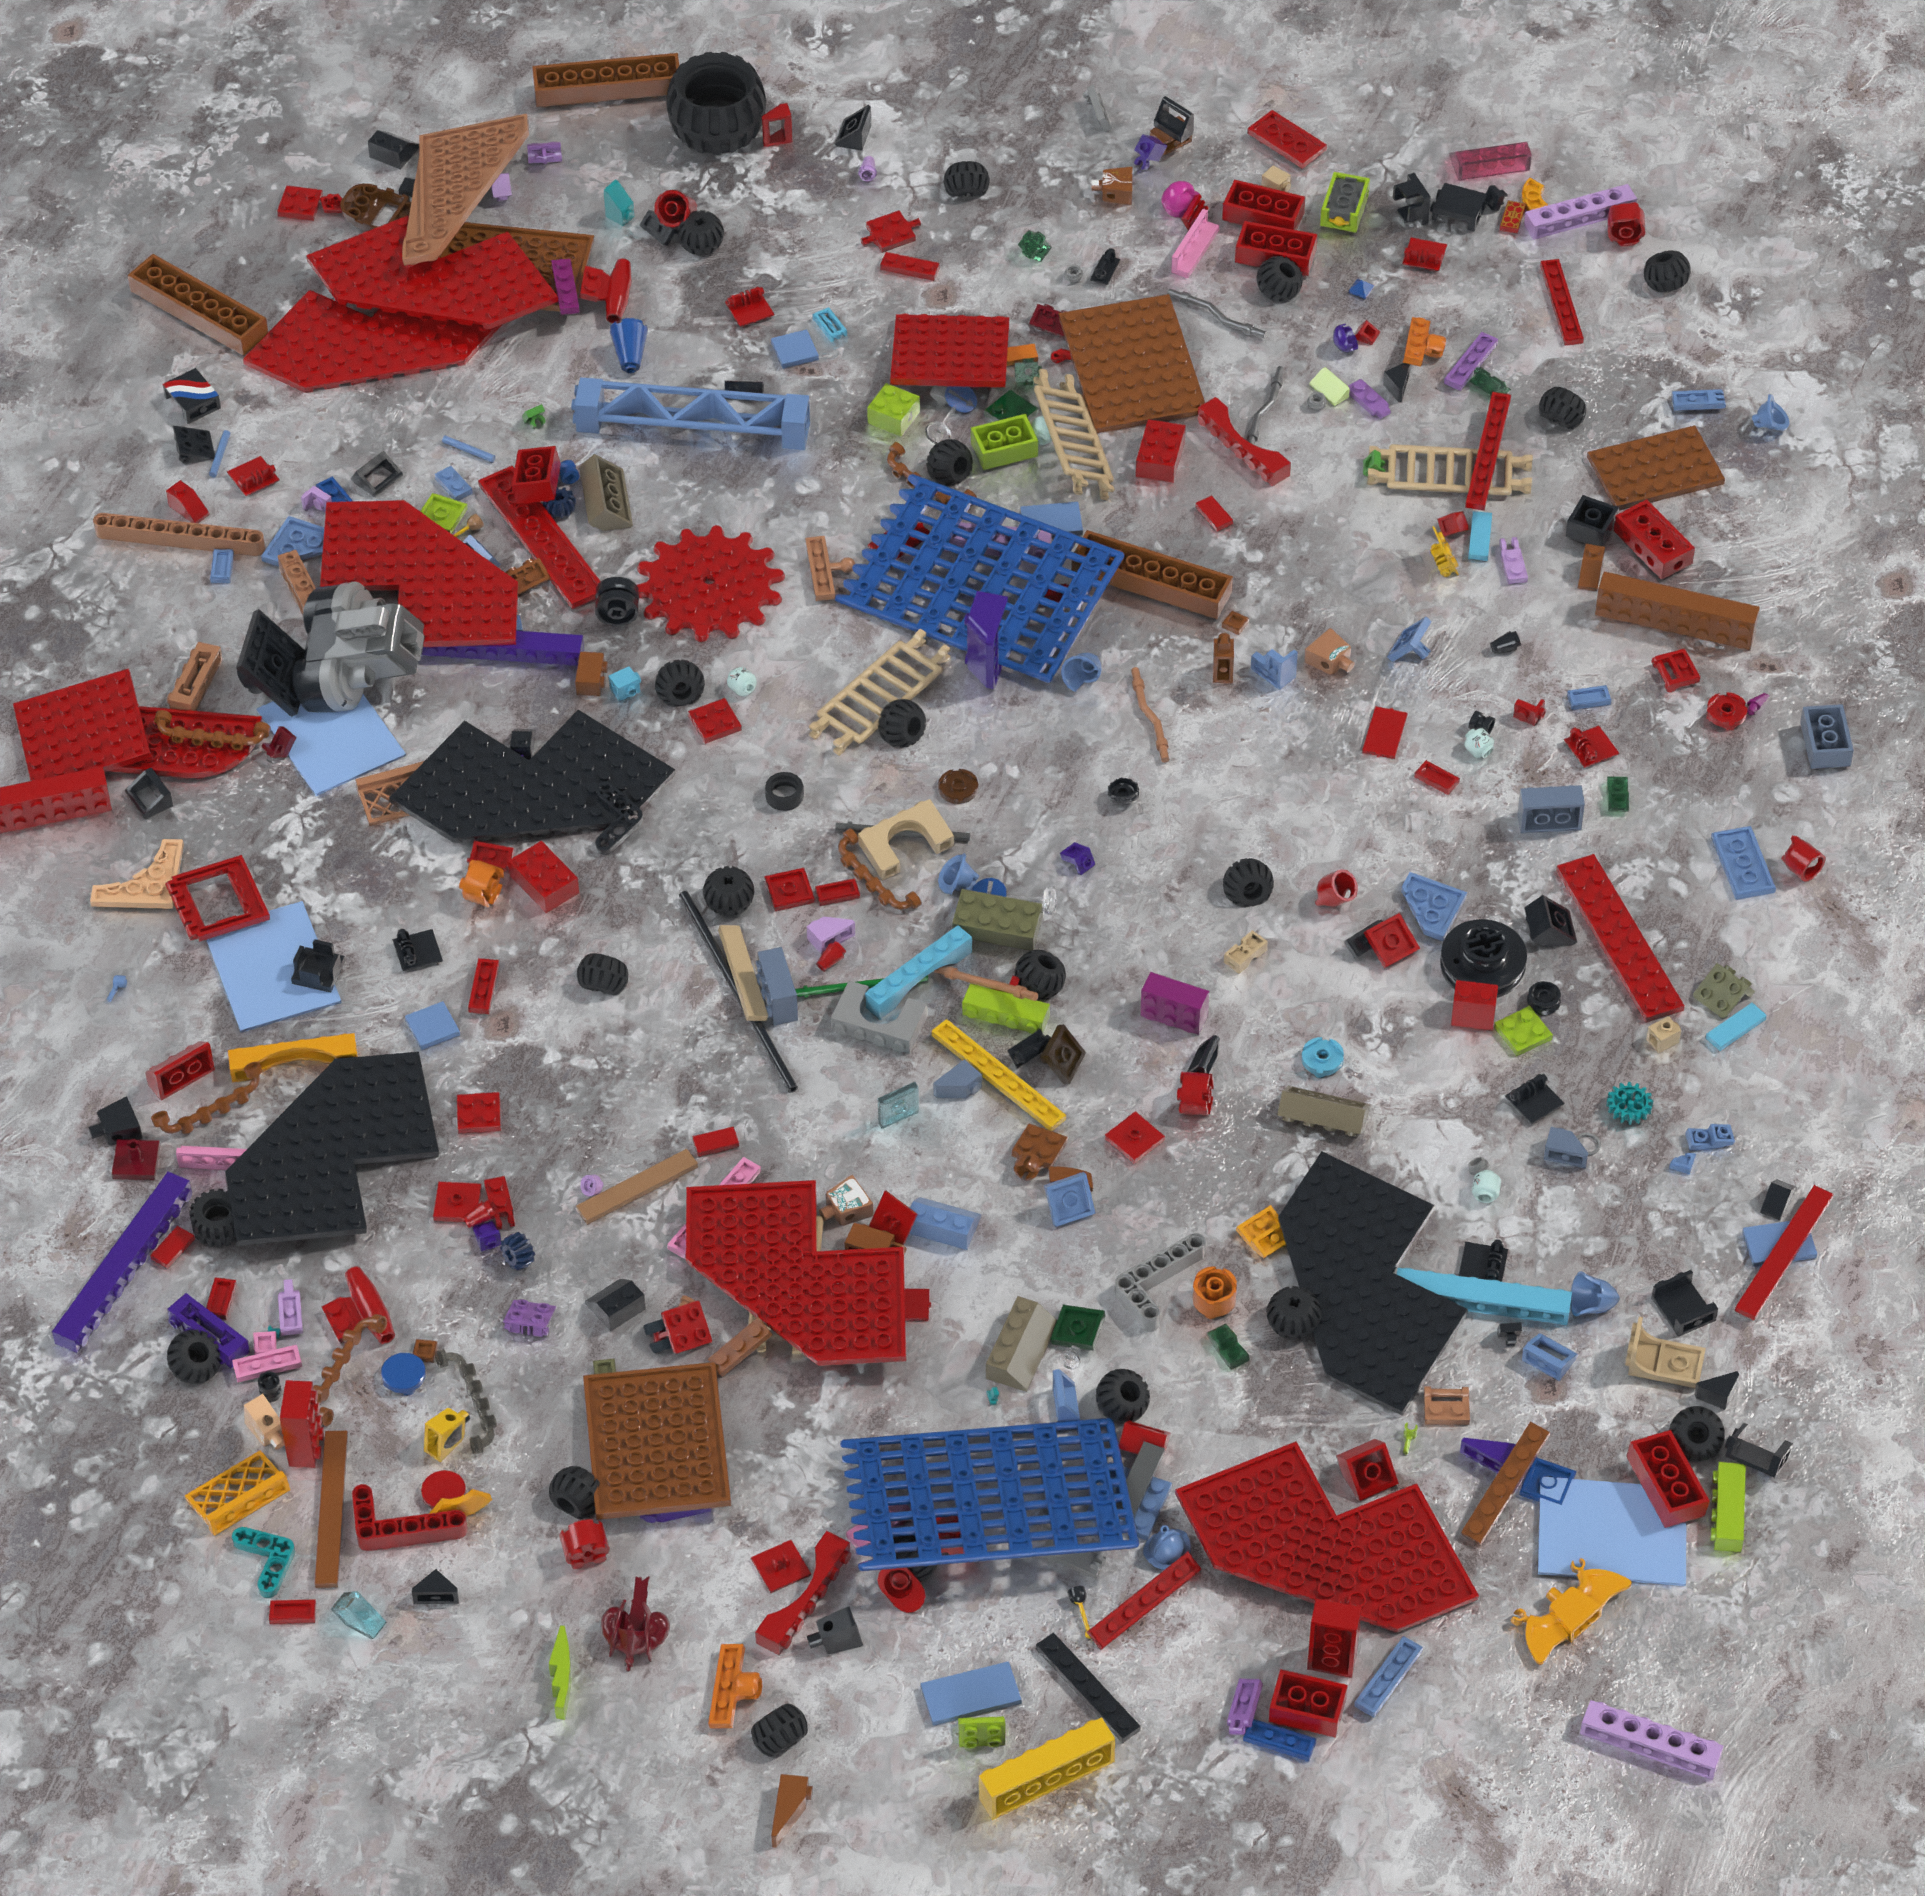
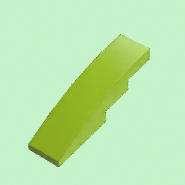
M560 1625L549 1661L550 1676H554L552 1693L553 1697L557 1698L554 1706L557 1719L565 1720L570 1700L571 1662L565 1626Z

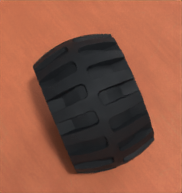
M705 52L699 56H692L688 61L679 65L669 83L666 104L671 126L684 145L703 154L705 152L720 155V153L736 152L737 149L749 145L753 138L755 139L761 129L762 116L766 111V96L762 81L749 62L747 63L738 55L728 54V52ZM710 99L736 101L732 105L715 108L696 105L699 102Z

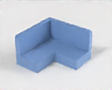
M1273 649L1264 656L1255 652L1251 655V669L1281 690L1296 678L1298 652L1293 650L1285 657Z

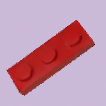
M885 252L880 264V270L935 281L940 269V263L890 252Z
M478 958L468 1005L469 1013L490 1014L499 970V960Z

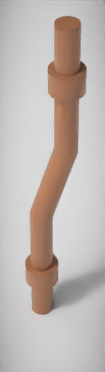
M1134 667L1131 669L1133 690L1136 692L1140 710L1154 725L1157 738L1155 742L1156 748L1160 752L1161 761L1166 763L1169 761L1168 741L1164 737L1160 719L1146 703L1144 681L1141 679L1139 668Z
M942 966L934 970L935 973L945 975L946 978L951 980L958 979L1013 994L1014 997L1020 999L1027 998L1034 1001L1038 999V993L1029 991L1026 987L1020 985L1013 986L960 972L957 968L951 966Z

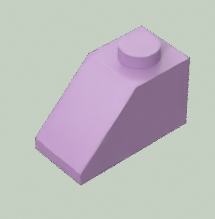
M509 173L500 174L490 187L492 198L497 197V201L508 200V196L512 195Z
M823 916L807 926V939L821 955L829 943L836 941L841 944L855 936V922L850 919Z

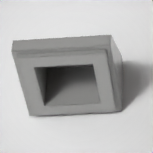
M932 386L930 395L941 406L948 404L945 400V391L949 386ZM949 390L948 393L954 396V392Z

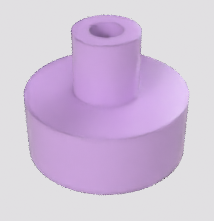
M595 1174L584 1176L581 1180L583 1194L586 1196L600 1194L603 1188V1182L600 1177Z

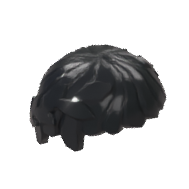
M1119 778L1108 786V798L1115 804L1128 805L1139 797L1138 783L1132 779Z

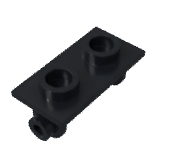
M1109 248L1105 251L1090 281L1105 285L1109 284L1121 260L1116 258L1114 249Z
M725 381V390L763 393L764 384L763 382Z
M1041 1029L1008 1049L1007 1052L1016 1069L1042 1053L1051 1037L1043 1035Z

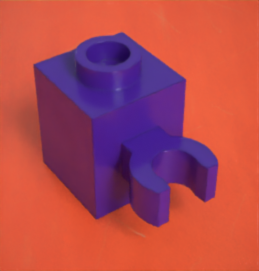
M1143 134L1134 149L1141 156L1135 159L1134 164L1140 166L1143 161L1141 169L1146 171L1150 166V160L1159 162L1167 145L1154 136Z

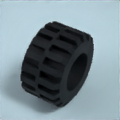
M211 1189L209 1193H201V1197L194 1199L195 1203L191 1204V1210L189 1211L195 1238L197 1240L200 1239V1243L203 1245L208 1243V1247L217 1245V1248L222 1247L224 1244L229 1246L232 1241L236 1242L228 1192H224L223 1189H218V1191ZM218 1215L226 1216V1217H225L224 1219H222V1220H218V1221H212V1220H210L212 1217H215V1216H218Z

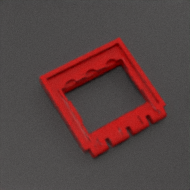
M242 855L172 876V880L165 883L190 940L198 939L201 942L270 920V914ZM227 874L245 914L228 917L205 926L187 885Z

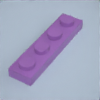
M1481 332L1444 378V384L1461 391L1498 345V339Z

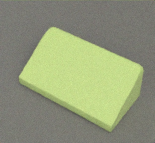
M1326 367L1321 369L1309 384L1317 392L1323 393L1325 398L1334 406L1349 398L1350 388Z

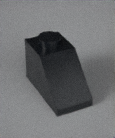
M514 729L512 731L510 749L530 760L533 757L536 729Z

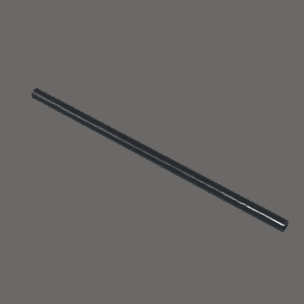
M688 891L681 892L679 898L743 1010L726 958ZM749 1021L788 1092H795L798 1086L762 1022Z

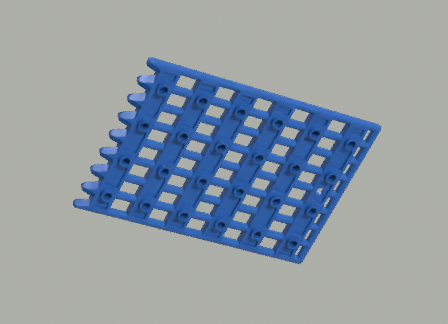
M910 474L908 481L915 488L899 490V496L906 503L890 504V511L897 518L881 519L880 524L888 531L887 534H872L871 540L879 546L878 549L862 550V556L869 561V564L853 565V571L860 578L859 580H844V587L851 593L850 595L837 594L835 601L913 632L922 629L926 632L927 637L967 652V625H964L965 617L962 622L948 618L947 615L951 608L965 614L970 613L971 607L956 602L960 593L975 598L977 591L965 586L969 578L984 583L980 590L981 592L1003 595L1004 591L1019 596L1015 605L1007 602L1005 610L1010 613L1006 620H1001L999 626L1001 627L998 632L999 665L1046 683L1051 682L1122 562L1124 553L915 474ZM937 491L951 496L947 505L932 500ZM972 504L986 509L981 518L967 513ZM928 506L942 511L938 520L923 515ZM1006 517L1021 522L1016 531L1002 526ZM962 519L977 524L972 533L958 528ZM918 522L933 526L929 535L914 530ZM1041 530L1055 535L1051 544L1036 539ZM997 532L1011 537L1007 546L992 541ZM953 534L967 539L963 548L949 543ZM909 537L924 542L920 550L905 545ZM1076 543L1090 548L1086 557L1071 552ZM1032 545L1046 550L1042 559L1027 554ZM988 547L1002 552L998 561L983 556ZM944 549L958 554L954 563L940 558ZM900 552L915 557L910 565L896 560ZM1110 557H1114L1111 565H1106ZM1066 559L1081 563L1077 572L1062 567ZM1022 561L1037 566L1033 574L1018 569ZM978 563L993 568L989 576L974 571ZM935 565L949 570L945 578L930 573ZM891 567L906 572L901 580L887 575ZM1101 572H1105L1102 580H1097ZM1057 574L1073 579L1068 587L1053 582ZM1013 576L1028 581L1024 590L1009 584ZM926 580L940 585L936 594L921 588ZM882 582L897 587L892 596L878 591ZM1093 587L1097 588L1092 597L1088 595ZM1048 589L1064 594L1059 603L1044 598ZM917 595L931 600L927 609L912 604ZM873 597L887 602L883 611L868 606ZM1084 602L1088 603L1083 612L1079 611ZM1040 604L1054 609L1050 618L1035 613ZM1065 608H1069V609H1070L1069 612H1064L1063 610H1064ZM907 611L922 616L918 624L903 619ZM1074 618H1078V621L1075 624V626L1071 627L1070 625L1073 622ZM1030 620L1045 625L1041 634L1026 628ZM942 624L957 629L952 638L938 633ZM1066 633L1069 634L1065 643L1061 642ZM1021 635L1036 640L1032 649L1017 644ZM1056 649H1060L1057 657L1053 658L1052 656ZM1012 650L1027 656L1023 664L1008 659ZM1047 664L1051 665L1047 674L1043 673Z
M1110 1418L844 1439L840 1442L842 1448L856 1449V1452L842 1456V1462L858 1464L859 1466L844 1471V1477L861 1480V1482L846 1487L847 1493L863 1495L861 1498L849 1501V1508L865 1510V1513L852 1516L851 1523L868 1526V1528L853 1533L854 1539L870 1541V1544L856 1548L857 1555L872 1557L871 1560L858 1564L860 1571L1135 1549L1139 1546L1115 1424ZM1100 1427H1106L1107 1433H1101ZM1077 1429V1436L1057 1437L1056 1431ZM1033 1433L1034 1439L1013 1441L1012 1438L1014 1434ZM989 1437L990 1443L968 1444V1438ZM945 1441V1446L924 1448L923 1442ZM1103 1442H1109L1110 1448H1104ZM900 1444L901 1450L880 1452L879 1445ZM1080 1444L1081 1450L1060 1452L1059 1446ZM1036 1448L1037 1454L1015 1455L1016 1449ZM991 1452L992 1458L971 1459L970 1453ZM947 1455L948 1459L946 1462H926V1457ZM1106 1457H1112L1113 1463H1107ZM903 1459V1465L882 1467V1460ZM1083 1459V1466L1063 1467L1062 1461ZM1019 1464H1039V1469L1018 1471ZM994 1467L995 1473L974 1474L973 1468ZM950 1471V1477L929 1478L928 1472ZM1109 1472H1115L1116 1478L1111 1479ZM905 1474L906 1480L884 1482L885 1475ZM1086 1474L1087 1481L1066 1482L1065 1476ZM1041 1478L1042 1480L1040 1485L1021 1486L1020 1482L1023 1479ZM997 1482L998 1488L976 1490L975 1483ZM952 1485L953 1492H931V1487ZM1113 1487H1119L1120 1493L1114 1494ZM907 1489L908 1491L907 1496L887 1497L886 1491ZM1089 1490L1090 1496L1069 1498L1068 1491ZM1044 1493L1045 1500L1024 1501L1023 1495ZM981 1498H1000V1503L979 1505L978 1501ZM955 1501L956 1507L934 1509L933 1502ZM1122 1502L1123 1509H1117L1116 1503ZM910 1504L911 1511L889 1513L888 1506ZM1092 1505L1093 1511L1072 1513L1071 1510L1072 1506ZM1047 1509L1048 1515L1027 1517L1026 1510ZM999 1512L1003 1514V1519L982 1520L981 1514ZM957 1516L958 1523L937 1524L936 1518ZM1119 1518H1125L1126 1524L1120 1525ZM912 1520L913 1526L891 1527V1521ZM1095 1520L1096 1527L1075 1528L1074 1522ZM1050 1524L1051 1527L1050 1531L1030 1532L1029 1526ZM1005 1528L1006 1534L984 1535V1529ZM960 1532L961 1538L939 1540L938 1533ZM1128 1533L1129 1540H1123L1122 1534ZM915 1535L916 1542L894 1544L893 1537ZM1098 1536L1099 1542L1078 1544L1077 1537ZM1053 1540L1054 1546L1033 1548L1032 1541ZM1008 1543L1009 1550L987 1552L986 1545ZM963 1547L964 1554L942 1555L941 1549ZM917 1551L918 1553L917 1558L896 1559L897 1552Z

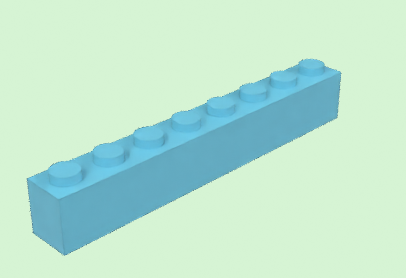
M1411 1268L1397 1269V1275L1467 1308L1470 1312L1568 1325L1572 1296L1570 1291L1548 1289L1541 1286H1527L1519 1283H1505L1498 1280H1484L1476 1277H1462L1454 1274H1441L1433 1271H1419Z

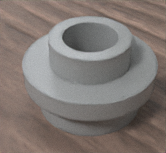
M1069 265L1064 272V277L1070 282H1077L1082 279L1083 271L1078 265Z
M1313 392L1307 400L1308 406L1315 410L1323 409L1327 403L1324 394L1321 392Z
M1483 1157L1474 1158L1468 1164L1470 1174L1476 1175L1478 1172L1487 1170L1489 1162Z

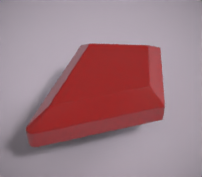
M328 194L327 196L320 197L324 213H342L340 207L342 197L339 194Z

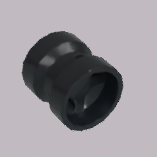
M1476 710L1469 721L1468 728L1470 730L1473 728L1475 730L1483 728L1490 735L1496 719L1491 716L1485 717L1482 712Z
M274 1372L261 1374L258 1378L260 1395L263 1394L268 1402H275L282 1394L279 1377Z

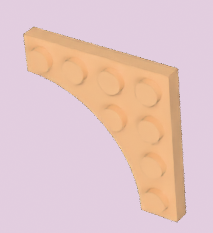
M162 839L160 849L154 857V862L147 869L144 868L139 873L133 875V879L122 884L116 882L106 885H93L90 899L91 907L173 909L174 903L165 883L172 880V876L179 874L184 847L183 840Z

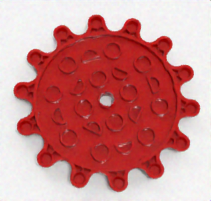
M719 525L713 526L707 536L700 537L695 536L690 529H683L679 535L680 543L669 545L662 541L657 542L653 550L659 559L652 562L641 561L637 566V572L649 579L645 583L637 584L639 598H649L652 601L643 611V615L646 619L667 618L668 623L665 627V632L669 635H676L682 629L690 628L694 631V638L698 642L707 641L710 633L714 630L723 631L728 638H737L740 634L739 624L742 622H751L758 626L764 624L766 617L760 611L761 607L764 605L775 606L782 602L781 595L771 590L770 586L784 581L785 574L781 569H773L766 566L775 557V553L771 548L766 547L760 550L750 548L753 537L749 532H743L738 537L731 539L724 536V530ZM708 579V581H713L714 583L707 584L705 582Z

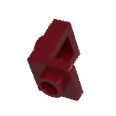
M279 726L271 743H263L261 747L267 751L266 754L271 758H287L297 737L287 728Z

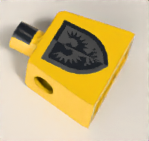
M446 1408L425 1423L424 1452L441 1463L463 1441L465 1424L470 1420L469 1414L464 1410L457 1413L451 1408Z

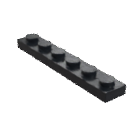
M1054 1632L1036 1644V1650L1099 1718H1103L1108 1728L1122 1743L1140 1732L1141 1726Z

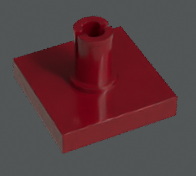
M117 1140L112 1179L155 1180L161 1147L160 1141Z

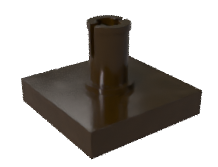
M1062 1024L1057 1025L1045 1050L1042 1051L1040 1059L1043 1063L1049 1065L1065 1085L1071 1083L1086 1052L1067 1027Z

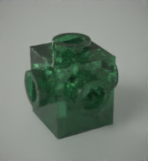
M1028 230L1018 243L1019 247L1023 250V255L1042 262L1052 248L1045 240V235L1039 231L1033 232Z
M1034 358L1022 359V362L1014 363L1015 382H1023V386L1035 385L1033 379L1034 377H1040L1039 370L1042 369V366H1038V362H1034ZM1030 368L1032 373L1027 376L1025 371Z

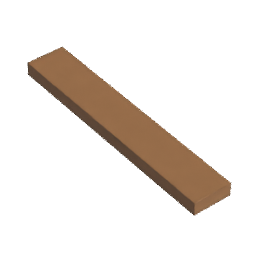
M685 1149L576 1205V1210L588 1225L698 1168V1163L688 1149Z

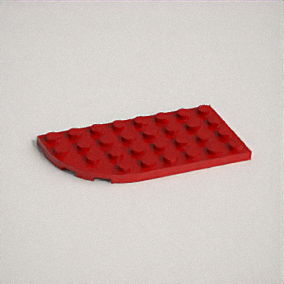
M139 706L152 758L120 767L110 772L141 774L152 767L158 776L181 778L211 777L224 773L240 764L255 747V745H244L242 750H234L231 747V743H224L223 747L215 748L211 745V741L204 740L203 745L197 746L189 738H184L182 743H175L171 739L172 736L164 735L159 731L158 725L154 722L157 711L164 710L172 715L170 725L167 726L168 728L174 729L180 726L185 728V730L194 731L195 729H202L207 733L221 731L225 735L232 736L240 733L245 737L255 736L253 733L255 724L263 722L262 716Z

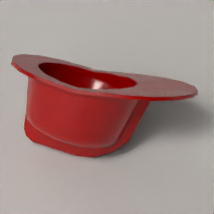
M908 1568L884 1569L879 1572L878 1586L895 1607L907 1613L915 1612L922 1607L926 1597L925 1589L911 1570Z

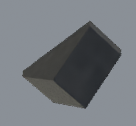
M1402 363L1384 371L1383 385L1398 402L1403 400L1410 376V364Z
M1778 1179L1772 1181L1760 1213L1780 1221L1797 1187Z
M1738 1371L1697 1382L1694 1394L1696 1399L1726 1410L1737 1388Z
M437 1569L412 1588L413 1604H459L458 1588Z

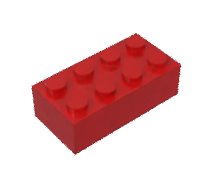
M1234 179L1223 203L1222 220L1243 225L1244 221L1297 230L1305 213L1306 197Z
M1244 221L1236 244L1235 263L1260 267L1264 261L1271 257L1283 256L1295 262V265L1300 268L1302 275L1308 276L1317 250L1318 234Z
M285 1381L280 1423L289 1467L316 1468L317 1459L321 1458L319 1442L324 1439V1427H321L322 1415H319L320 1403H317L318 1392L314 1390L312 1381Z
M1671 1430L1630 1442L1626 1457L1665 1528L1706 1515L1710 1500Z
M1316 1598L1311 1619L1307 1670L1352 1678L1358 1650L1362 1607L1351 1603L1343 1604L1333 1602L1330 1599Z

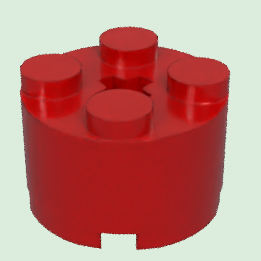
M1623 203L1610 207L1607 215L1609 239L1612 242L1613 240L1618 242L1620 246H1632L1639 243L1640 239L1645 236V214L1638 203Z
M1181 1072L1180 1083L1182 1088L1177 1090V1100L1180 1101L1179 1114L1210 1115L1213 1106V1096H1211L1212 1089H1214L1213 1075L1199 1072Z
M593 1519L577 1521L568 1525L569 1530L565 1533L563 1530L560 1532L559 1538L565 1559L572 1569H580L586 1563L594 1562L595 1564H600L607 1560L606 1555L609 1553L610 1547L601 1521H598V1524L594 1523Z

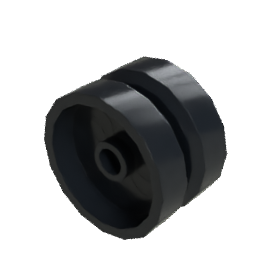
M610 577L598 583L595 602L597 618L611 626H624L636 620L639 612L638 586L635 582L623 577Z

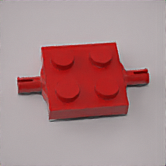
M900 210L866 222V228L870 236L861 238V244L865 246L873 242L882 253L916 241V235L912 228L921 226L919 218L907 221Z

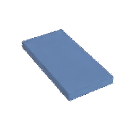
M1751 826L1711 834V839L1736 900L1775 893V884Z
M1009 1661L920 1683L933 1726L955 1721L958 1718H967L1022 1704Z

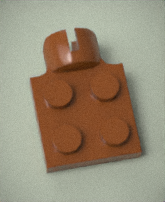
M1029 1123L1012 1149L1011 1156L1017 1158L1014 1163L1015 1174L1022 1179L1024 1174L1028 1172L1029 1174L1025 1180L1029 1181L1036 1178L1041 1169H1049V1167L1054 1166L1068 1142V1137Z

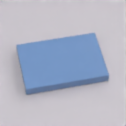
M1078 502L1020 506V514L1075 535H1083Z
M1791 1221L1743 1228L1742 1233L1753 1267L1763 1265ZM1811 1233L1793 1261L1817 1258V1251Z

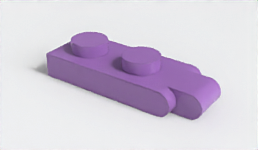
M1362 379L1348 385L1350 388L1349 395L1370 415H1376L1382 419L1391 414L1387 401Z
M1239 1678L1227 1719V1725L1230 1726V1734L1244 1735L1246 1728L1252 1726L1263 1687L1260 1679Z

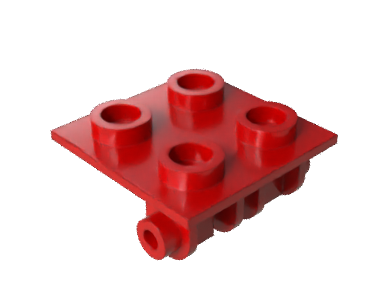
M1411 237L1408 247L1405 248V257L1402 264L1439 271L1447 244Z
M757 286L751 289L750 292L745 290V294L740 292L736 295H730V298H727V301H725L740 327L775 316L763 296V287L759 288Z
M261 456L227 471L228 475L245 496L280 481L274 473L276 472L274 465L267 464Z
M1599 725L1583 732L1574 727L1570 730V737L1564 739L1584 768L1619 755L1618 750Z

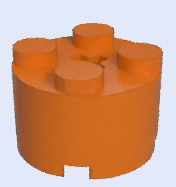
M471 860L466 876L459 883V889H462L463 898L485 907H489L488 904L493 905L502 889V884H499L500 878L504 879L503 869L479 860Z
M1214 1266L1200 1270L1193 1282L1192 1300L1194 1307L1208 1319H1215L1231 1312L1236 1306L1237 1281L1235 1276L1227 1269H1216Z

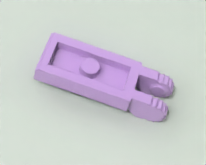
M1512 537L1511 546L1513 549L1507 550L1505 539L1500 538V556L1507 583L1528 582L1517 537Z

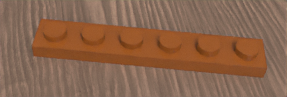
M1530 1421L1461 1531L1464 1537L1479 1545L1483 1544L1549 1438V1431Z

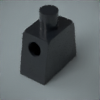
M127 1096L98 1110L97 1117L99 1123L88 1127L92 1139L104 1135L110 1146L116 1145L117 1140L143 1139L139 1122Z
M849 1606L817 1620L816 1624L819 1632L807 1635L811 1649L824 1645L827 1654L863 1646L857 1624Z

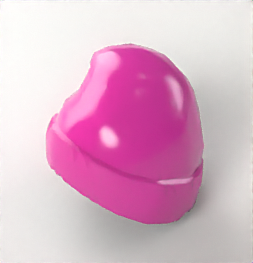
M1174 182L1163 192L1161 198L1163 208L1168 215L1182 218L1193 197L1198 195L1199 192L1195 191L1193 185L1189 182Z

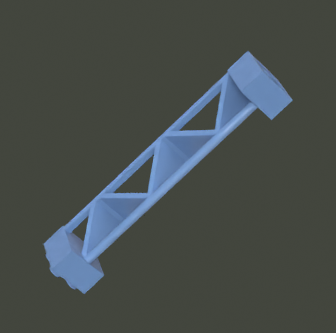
M580 377L579 385H575L574 395L576 399H572L571 409L575 411L573 413V424H576V432L599 434L602 422L775 435L782 436V448L806 449L810 427L809 395H777L625 383ZM604 389L626 390L610 403L605 402ZM651 392L699 397L684 408L663 407ZM724 398L772 403L757 414L737 413ZM634 413H644V414H646V415H648V416H650V417H652V418H647V417H634V416H624V415H629V414H634ZM713 418L722 421L726 424L697 421ZM781 425V428H772L774 426Z

